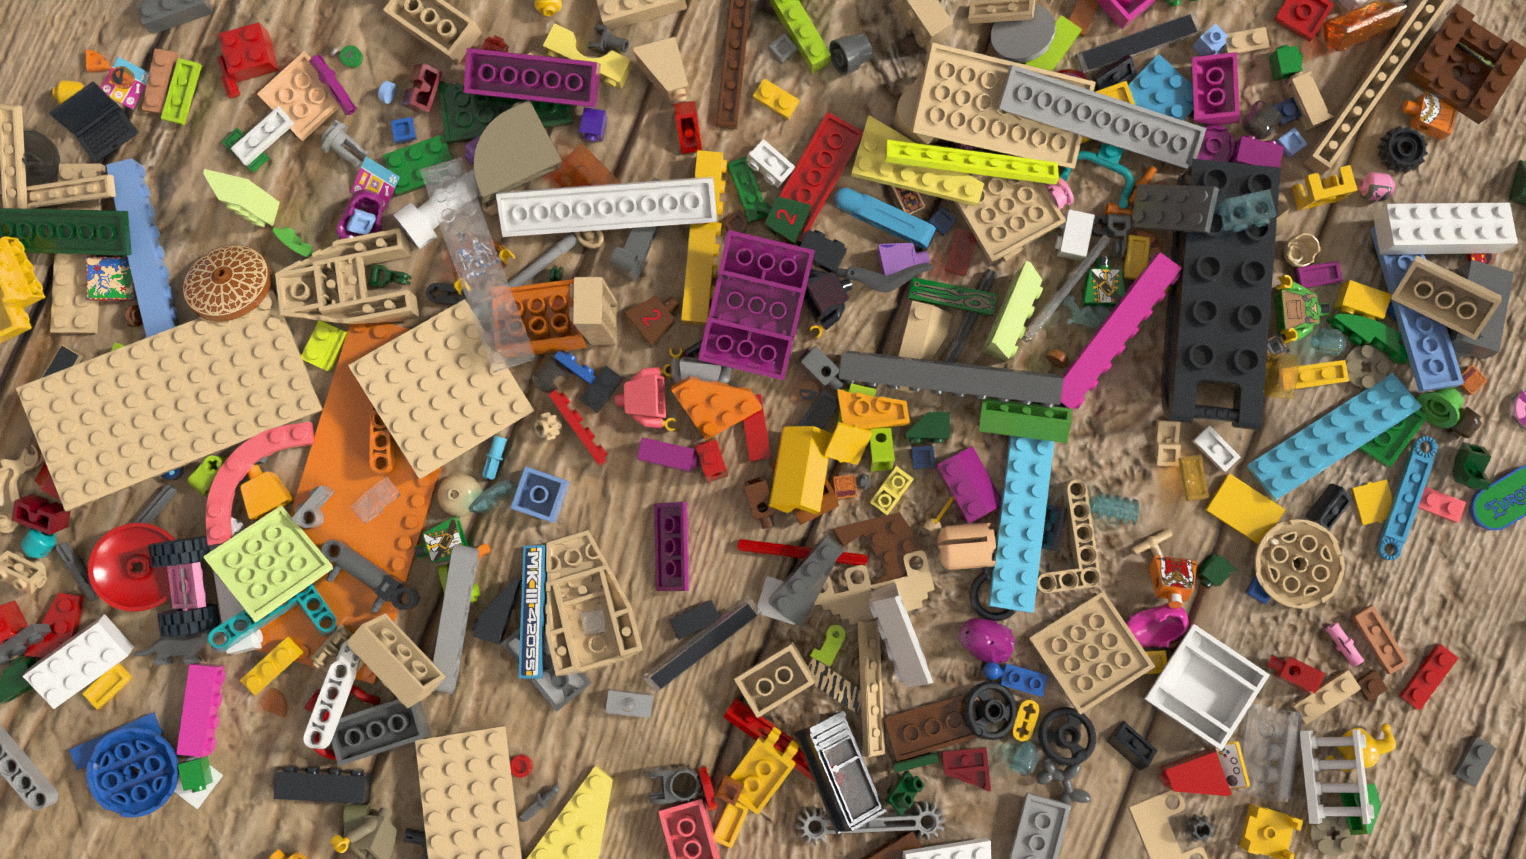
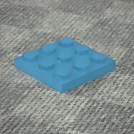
M1160 54L1128 85L1137 106L1182 121L1194 110L1193 85Z

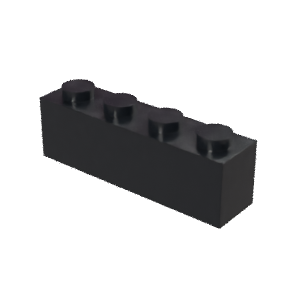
M284 765L283 769L275 772L273 799L363 804L369 800L371 773H365L364 769L360 768L350 769V772L342 771L340 767H330L327 771L320 770L319 766H307L306 769H298L297 765Z

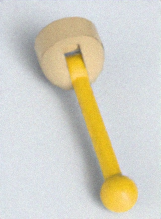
M950 497L936 519H928L922 526V529L931 536L937 537L941 530V523L939 521L952 504V497Z

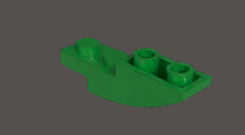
M1335 314L1326 319V322L1331 324L1330 327L1333 330L1349 337L1348 340L1354 345L1363 346L1371 343L1372 347L1388 355L1389 360L1398 365L1410 363L1406 348L1398 343L1402 335L1389 326L1370 318L1351 314Z

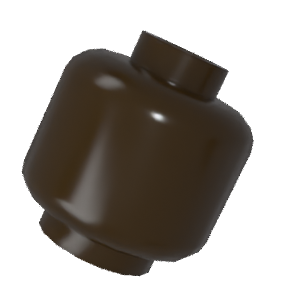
M1467 406L1465 408L1461 407L1459 409L1460 419L1447 431L1457 439L1460 436L1469 439L1482 426L1481 416Z

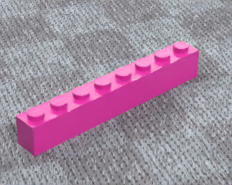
M1161 252L1155 253L1062 375L1064 380L1060 402L1067 408L1072 409V411L1074 408L1078 409L1085 401L1083 396L1088 390L1091 392L1099 382L1096 379L1101 373L1105 374L1112 365L1110 362L1112 358L1122 353L1126 347L1124 343L1128 337L1133 338L1139 330L1138 324L1142 320L1148 319L1153 312L1151 307L1155 302L1159 303L1165 297V289L1168 285H1173L1180 277L1178 272L1181 270V267Z

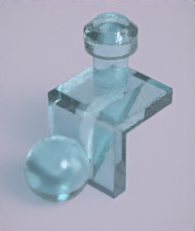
M1072 295L1062 300L1063 306H1067L1074 315L1067 320L1068 324L1089 326L1094 329L1109 315V309L1105 305H1098L1093 311L1089 305L1080 310L1074 302L1075 298Z

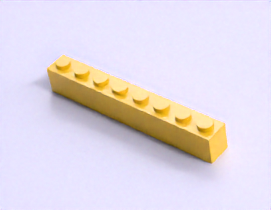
M697 150L695 178L713 177L717 222L690 224L681 319L683 324L706 326L711 309L710 302L715 292L716 286H712L713 278H717L718 265H714V259L719 257L720 244H716V238L721 236L722 223H718V216L723 215L724 202H720V195L725 193V181H722V173L727 172V160H724L722 152Z

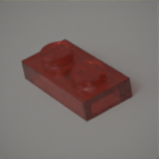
M960 229L956 230L945 272L962 277L966 276L976 243L973 233Z

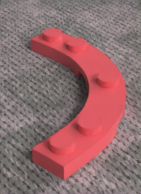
M313 423L290 424L266 430L244 442L226 459L214 478L207 499L206 532L208 546L222 545L233 537L231 510L235 495L234 491L239 481H242L247 472L254 466L253 464L263 457L284 449L315 445Z

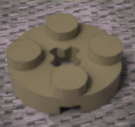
M1370 345L1354 348L1343 358L1346 361L1349 377L1347 383L1354 388H1372L1384 380L1387 372L1390 370V364L1387 362L1384 354ZM1361 363H1367L1369 371L1362 372Z
M1326 816L1322 818V823L1308 824L1307 829L1308 838L1312 845L1326 855L1339 856L1350 852L1354 847L1356 835L1350 834L1346 816ZM1331 827L1336 830V835L1333 838L1327 835V831H1330Z

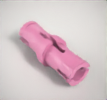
M1338 622L1325 628L1326 632L1329 633L1336 643V649L1343 653L1351 667H1355L1364 661L1363 657L1354 647V641L1347 637Z

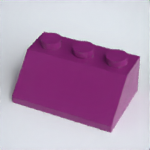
M973 446L935 466L939 477L950 497H952L965 524H969L1001 506V497Z

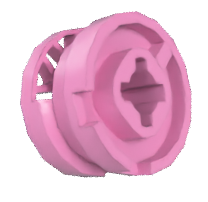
M1059 177L1056 185L1044 184L1059 210L1064 205L1068 206L1073 203V194L1068 184L1061 177Z

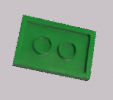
M444 134L383 155L387 169L400 176L394 189L398 197L458 176Z

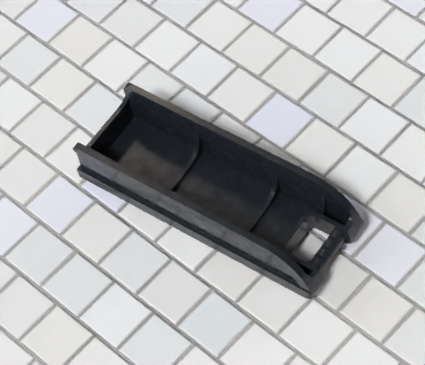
M1192 159L1188 164V170L1178 176L1177 185L1215 186L1219 188L1209 233L1173 231L1171 261L1180 266L1181 270L1178 272L1180 277L1173 285L1169 284L1171 288L1168 290L1161 376L1162 408L1168 421L1192 423L1193 419L1197 418L1232 422V426L1235 428L1260 429L1263 412L1281 168ZM1197 383L1231 386L1234 390L1233 408L1195 404Z

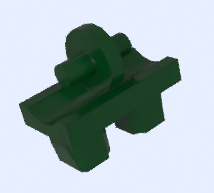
M909 770L904 771L896 784L888 788V795L885 801L894 808L897 816H902L906 809L912 806L914 797L918 792L922 791L925 785L918 776L913 777Z

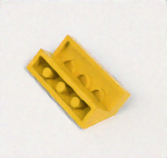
M788 426L782 428L768 506L786 513L795 508L815 515L820 512L829 458L824 456V452L832 437V433L814 426Z

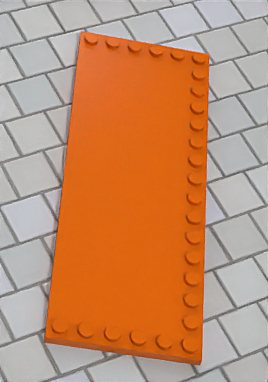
M387 322L350 324L314 436L315 445L311 446L290 516L293 517L295 509L310 498L309 494L315 487H320V485L329 486L334 493L320 508L324 515L322 525L317 528H304L300 525L299 527L320 551L326 541L342 540L350 548L390 575H395L406 584L403 588H406L416 556L414 547L420 543L442 467L419 479L396 443L395 467L393 471L383 474L371 469L369 464L370 400L348 365L411 329ZM380 417V418H379V423H380V425H384V422L382 421V419H381V417ZM385 436L379 439L380 447L385 446L387 443ZM385 458L379 460L378 466L380 469L386 466ZM310 512L307 516V521L312 523L314 515ZM337 545L334 546L332 550V553L335 557L339 553V548ZM343 569L331 583L326 581L328 573L312 583L335 615L336 629L342 624L354 634L362 624L385 613L394 623L396 621L399 609L395 608L392 602L385 601L381 609L377 613H373L371 608L378 597L375 591ZM306 587L305 589H303L302 591H300L299 593H302V592L306 591L307 587ZM310 602L307 605V608L311 611H315L320 607L317 602ZM296 605L260 628L263 641L261 642L262 648L257 649V651L269 654L285 638L289 637L303 651L295 662L316 667L313 665L314 661L311 657L331 635H320L299 605ZM328 619L320 622V626L324 629L330 628L333 624ZM364 664L356 673L355 679L376 684L378 676Z

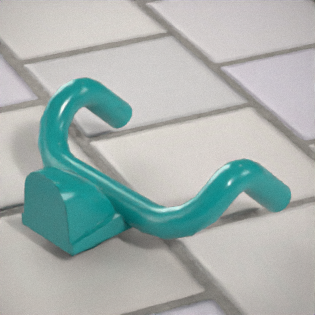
M1102 143L1098 154L1085 150L1079 151L1077 161L1081 159L1089 160L1124 177L1125 186L1120 196L1119 206L1126 208L1134 186V178L1130 170L1118 164L1124 149ZM1062 167L1060 177L1066 182L1071 168Z

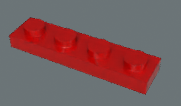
M556 389L548 395L599 466L608 462L606 459L608 453L601 444L597 446L593 441L595 435L589 427H583L580 422L583 418L576 409L572 411L568 406L570 400L564 392L559 393Z

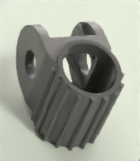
M682 763V765L676 764V766L665 765L644 769V776H649V778L661 777L662 792L649 793V796L646 797V803L648 804L673 803L678 800L682 802L684 800L689 801L691 798H695L696 793H699L698 788L701 787L699 784L700 778L690 765L686 766ZM680 773H690L693 775V784L688 790L680 792L672 788L673 780Z

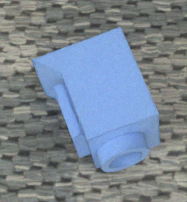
M1215 23L1192 47L1201 56L1220 54L1224 50L1223 46L1226 44L1227 41L1225 39L1228 36Z

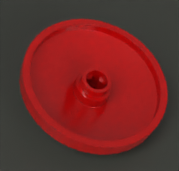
M130 523L114 528L97 542L91 552L88 563V575L91 586L105 603L120 610L145 611L163 604L171 598L167 566L151 567L148 545L176 539L164 529L147 523ZM137 563L142 564L141 571H136L134 569V566Z

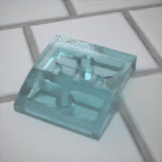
M503 480L491 486L472 502L468 508L469 511L482 513L499 506L497 497L517 490L515 483Z

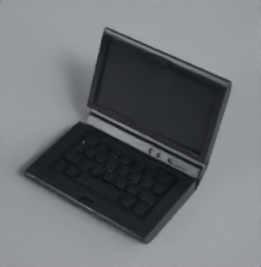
M94 81L49 112L53 118L77 137V140L95 164L139 133L124 110Z

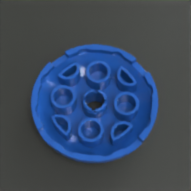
M141 727L122 728L105 736L94 747L92 756L87 763L86 777L88 787L94 799L107 811L110 809L115 813L121 814L120 816L122 817L145 816L162 807L174 793L179 778L178 759L172 746L158 733ZM133 766L140 769L138 775L134 773Z

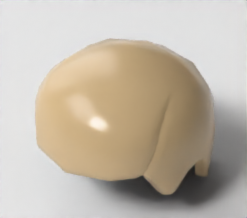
M1298 234L1286 242L1283 250L1284 258L1291 266L1302 268L1314 262L1315 255L1320 252L1318 240L1312 234Z

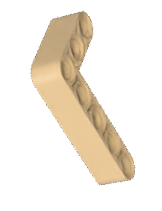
M1071 480L1063 486L1074 568L1039 573L1036 589L1039 592L1052 593L1096 586L1100 582L1101 575L1086 484L1081 480ZM1072 484H1076L1079 487L1077 496L1073 495L1070 491ZM1077 505L1083 511L1082 516L1079 518L1074 515V508ZM1080 527L1086 531V536L1083 539L1077 536V530ZM1083 549L1089 552V558L1086 561H1083L1080 557ZM1087 571H1090L1093 575L1090 583L1084 580V574ZM1065 574L1071 577V582L1068 586L1062 583V577ZM1043 577L1049 579V586L1046 589L1040 586V580Z

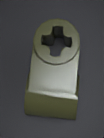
M347 804L345 806L343 814L344 838L348 836L347 833L359 827L365 816H371V806L369 804Z

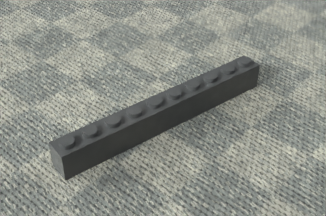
M849 350L842 351L839 379H844V383L856 384L857 381H862L867 386H878V383L887 384V387L891 389H900V386L909 387L911 391L917 392L922 391V389H930V392L934 394H944V391L953 392L952 395L959 397L973 394L977 399H988V396L997 397L996 400L1002 402H1009L1010 399L1019 400V403L1028 405L1032 404V402H1041V406L1054 407V404L1060 405L1064 380L1063 376L1058 374Z

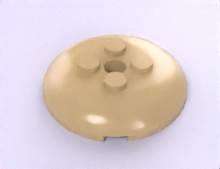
M1297 519L1275 525L1261 538L1255 553V572L1261 587L1276 602L1288 607L1311 608L1312 606L1324 603L1337 591L1344 575V555H1341L1337 544L1338 541L1326 528L1312 521ZM1296 558L1300 561V567L1297 570L1293 562Z

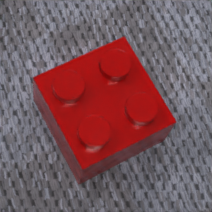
M260 22L218 33L228 74L237 82L279 71L269 32Z

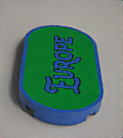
M1526 465L1516 467L1491 482L1488 490L1480 489L1472 496L1469 512L1472 520L1479 527L1487 530H1502L1526 516Z

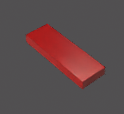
M756 394L755 396L760 402L762 409L743 419L750 462L771 458L761 394Z

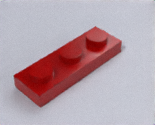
M1436 644L1398 696L1414 709L1420 711L1459 658L1443 645Z

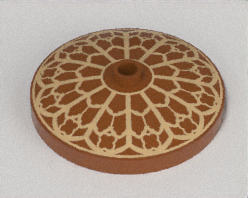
M243 245L219 247L201 256L190 267L183 281V297L190 309L203 319L216 322L234 320L248 314L264 300L271 287L272 273L265 258L251 247Z

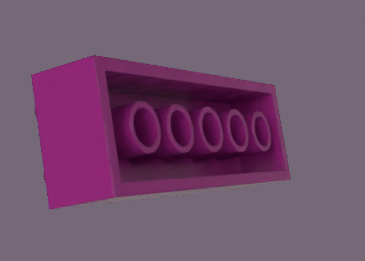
M467 48L464 93L597 108L601 64L592 61Z

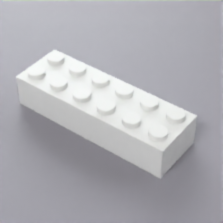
M1510 203L1386 204L1373 214L1380 255L1503 253L1518 244Z

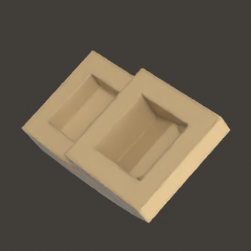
M1156 420L1155 458L1157 466H1179L1181 422Z

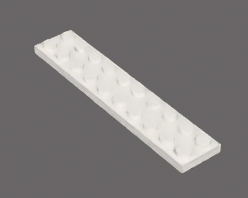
M713 177L498 192L496 194L502 237L717 222Z

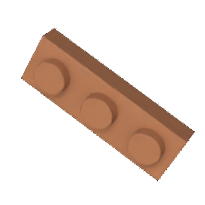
M161 49L154 50L141 109L144 112L162 115L179 57L176 52Z
M1369 605L1352 615L1353 620L1386 674H1392L1409 664L1374 605Z

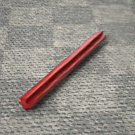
M739 539L737 550L802 559L812 549L809 547ZM843 552L835 563L866 566L867 555Z

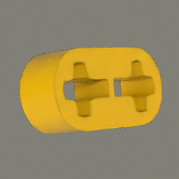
M1031 699L1022 700L1016 710L1017 717L1011 733L1019 741H1027L1031 738L1039 715V706ZM1031 703L1034 711L1033 713L1029 712L1027 719H1025L1026 711L1023 710V707ZM1025 721L1024 728L1027 730V733L1019 736V732L1016 729L1017 727L1021 728Z

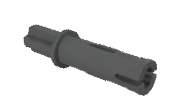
M62 542L57 545L55 549L65 563L64 568H68L89 602L100 598L91 586L88 572L80 562L82 560L81 557L76 556L68 542Z

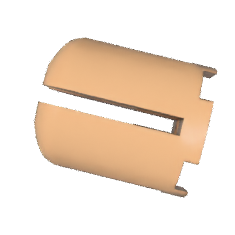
M991 523L953 525L942 528L937 538V546L940 551L938 554L939 560L943 567L948 570L994 567L996 561H992V553L996 549L994 530L988 529Z

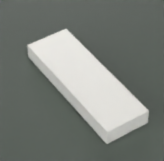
M278 106L230 149L244 165L248 166L295 123Z

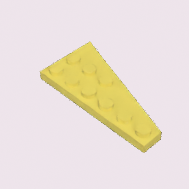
M868 115L852 170L853 177L978 207L984 183L967 173L885 162L887 139L910 143L915 142Z

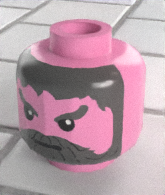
M1377 172L1368 173L1365 178L1360 180L1358 190L1361 191L1364 199L1383 202L1388 197H1391L1395 189V182L1389 174Z

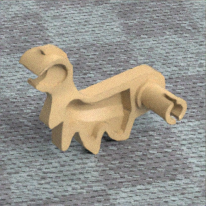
M31 445L35 451L33 455L30 454V449L25 448L20 459L17 461L1 460L3 468H0V531L3 533H14L22 526V524L11 521L14 501L19 499L17 480L23 473L38 468L45 461L39 446Z

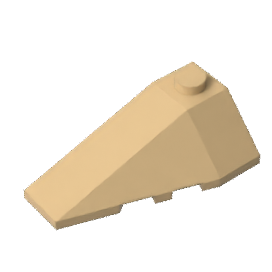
M912 301L909 306L898 356L932 360L948 334L952 314L933 305ZM900 386V389H896L912 393L909 387Z

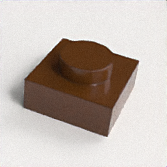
M1375 670L1369 671L1356 680L1361 688L1360 692L1366 701H1372L1388 690Z

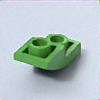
M284 226L282 229L274 227L273 232L286 246L305 258L312 256V253H314L312 246L301 242V238L295 235L296 231Z

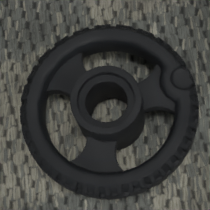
M992 681L982 682L971 688L963 704L964 720L969 730L977 737L985 740H997L1005 737L1014 727L1017 717V704H1015L1016 701L1012 693L1005 686ZM991 689L999 692L1004 697L1006 706L999 700L991 699ZM978 697L980 701L975 707L978 720L975 721L972 708L975 698ZM990 706H991V708H992V714H991V715H989V712H988V709H989ZM1005 720L1004 725L999 730L987 732L989 722Z
M1061 707L1050 711L1042 719L1038 729V740L1042 751L1050 760L1059 765L1074 766L1086 761L1093 753L1096 746V732L1091 720L1084 713L1079 715L1075 708ZM1067 715L1068 723L1059 727L1055 732L1047 728L1054 718ZM1079 724H1083L1087 731L1088 742L1086 748L1078 744L1081 739V733L1077 727ZM1063 731L1071 734V742L1064 740ZM1055 742L1062 749H1070L1071 758L1056 754L1049 745Z

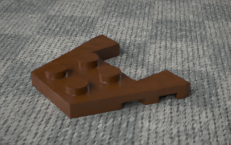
M900 512L833 529L843 546L864 535L887 574L872 582L871 585L901 578L906 572L904 556L908 553L924 550ZM918 556L911 557L909 560L910 566Z

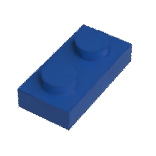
M558 351L554 356L557 362L589 385L595 380V376L592 375L594 371L585 364L582 367L575 362L577 358L566 351L564 354Z

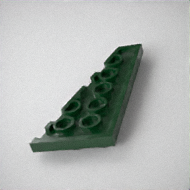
M440 81L438 93L445 141L447 144L471 141L477 136H481L489 123L501 113L511 109L517 102H527L528 100L464 93L463 84H449ZM530 101L545 129L573 124L571 105Z

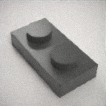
M1472 736L1452 774L1467 784L1476 787L1497 748L1477 736Z

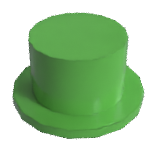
M1453 387L1424 392L1416 399L1422 405L1419 411L1428 416L1425 421L1434 426L1450 428L1460 419L1459 409L1463 405V398Z

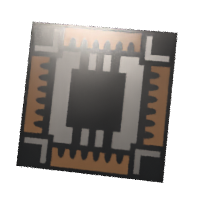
M1280 333L1268 338V362H1272L1290 352L1288 346L1283 343L1284 340Z

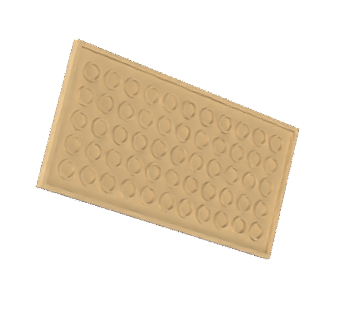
M274 290L269 291L264 300L254 310L240 318L216 322L200 317L16 388L65 511L74 510L243 443L266 430L285 426L323 411L286 317L280 315L279 302Z

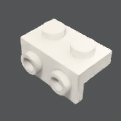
M764 139L753 151L748 153L746 158L747 164L751 169L759 171L764 175L767 183L772 186L775 185L777 188L795 169L792 163Z

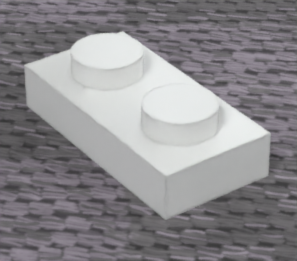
M1207 426L1192 440L1222 473L1226 472L1240 458L1211 426Z

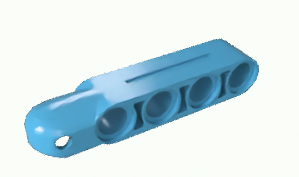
M841 188L835 193L834 203L839 210L904 241L913 243L917 247L927 249L936 230L930 223L850 188Z

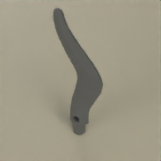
M929 263L917 264L892 275H882L858 267L838 268L837 276L862 282L879 292L886 293L897 289L916 275L932 270L934 266Z

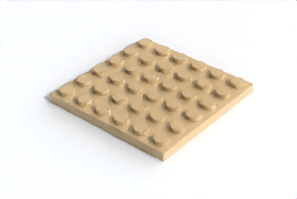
M465 299L348 365L419 479L534 411Z

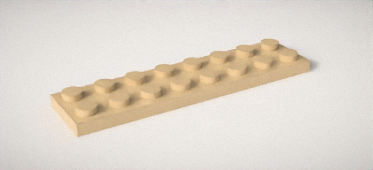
M59 164L58 182L105 175L106 166L103 164ZM104 199L57 205V209L103 210ZM54 253L51 333H98L99 301L86 300V257H101V255Z

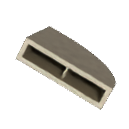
M530 100L527 102H517L511 109L501 113L489 123L479 138L474 154V179L478 194L483 203L496 198L498 192H509L561 168L562 161Z

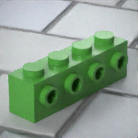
M991 398L983 399L979 431L1068 443L1072 409L1045 407L1038 404L1028 405L1015 401L1002 402Z

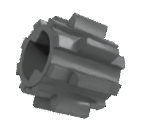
M1193 814L1190 821L1186 820L1188 827H1186L1185 832L1192 835L1191 840L1194 842L1201 840L1203 843H1206L1207 838L1214 837L1212 830H1214L1215 825L1208 822L1209 817L1205 815L1199 817ZM1203 826L1202 831L1197 830V827Z

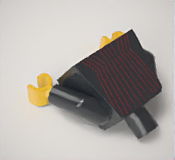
M812 269L810 270L803 300L815 322H820L819 326H812L809 330L811 332L814 328L819 329L820 333L815 337L816 339L821 337L824 329L828 330L840 320L846 309L844 303L849 300L846 292L852 290V283L847 278L840 281L835 273L827 274L824 271Z

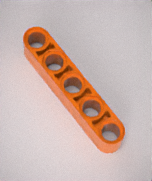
M370 402L369 464L373 471L388 474L395 467L396 441L386 425H380V416ZM385 436L387 443L385 446L380 447L379 439ZM385 458L386 466L380 469L378 466L379 460Z

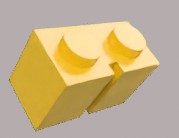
M1349 280L1341 284L1334 309L1340 310L1341 314H1356L1380 321L1385 317L1392 295Z

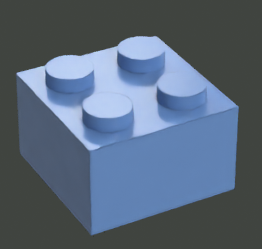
M525 466L511 509L556 523L570 481Z

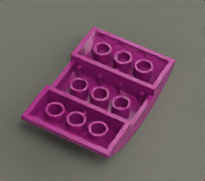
M728 230L698 360L784 380L815 250Z

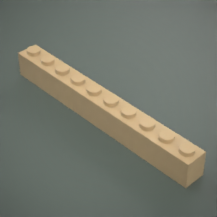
M1418 0L1303 161L1304 165L1319 175L1332 167L1449 0Z

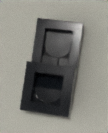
M710 600L669 621L677 639L680 640L721 620L713 601Z

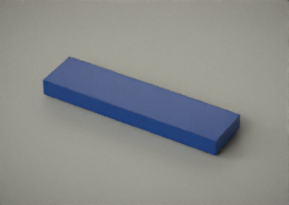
M155 712L70 749L69 751L76 769L81 770L87 767L94 747L105 736L116 730L127 727H141L161 734L162 730Z

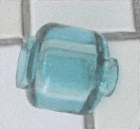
M1321 328L1317 331L1316 335L1311 336L1310 347L1314 348L1317 356L1337 357L1340 352L1345 350L1346 336L1342 335L1339 329Z
M1029 741L1015 743L1007 758V762L1010 765L1009 768L1022 776L1032 774L1040 759V754L1036 750L1037 746Z

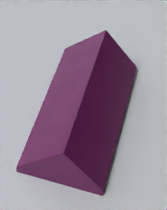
M688 502L654 504L656 591H689Z

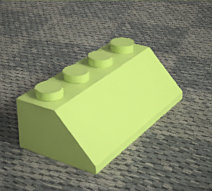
M204 169V176L217 198L226 204L227 209L235 211V214L243 216V219L250 221L252 225L262 228L265 225H274L279 201L248 179Z

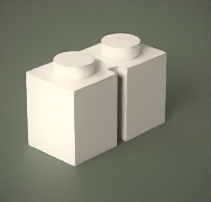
M1068 210L1064 215L1066 222L1059 226L1062 230L1061 236H1057L1055 242V249H1058L1056 256L1082 261L1087 256L1094 215Z

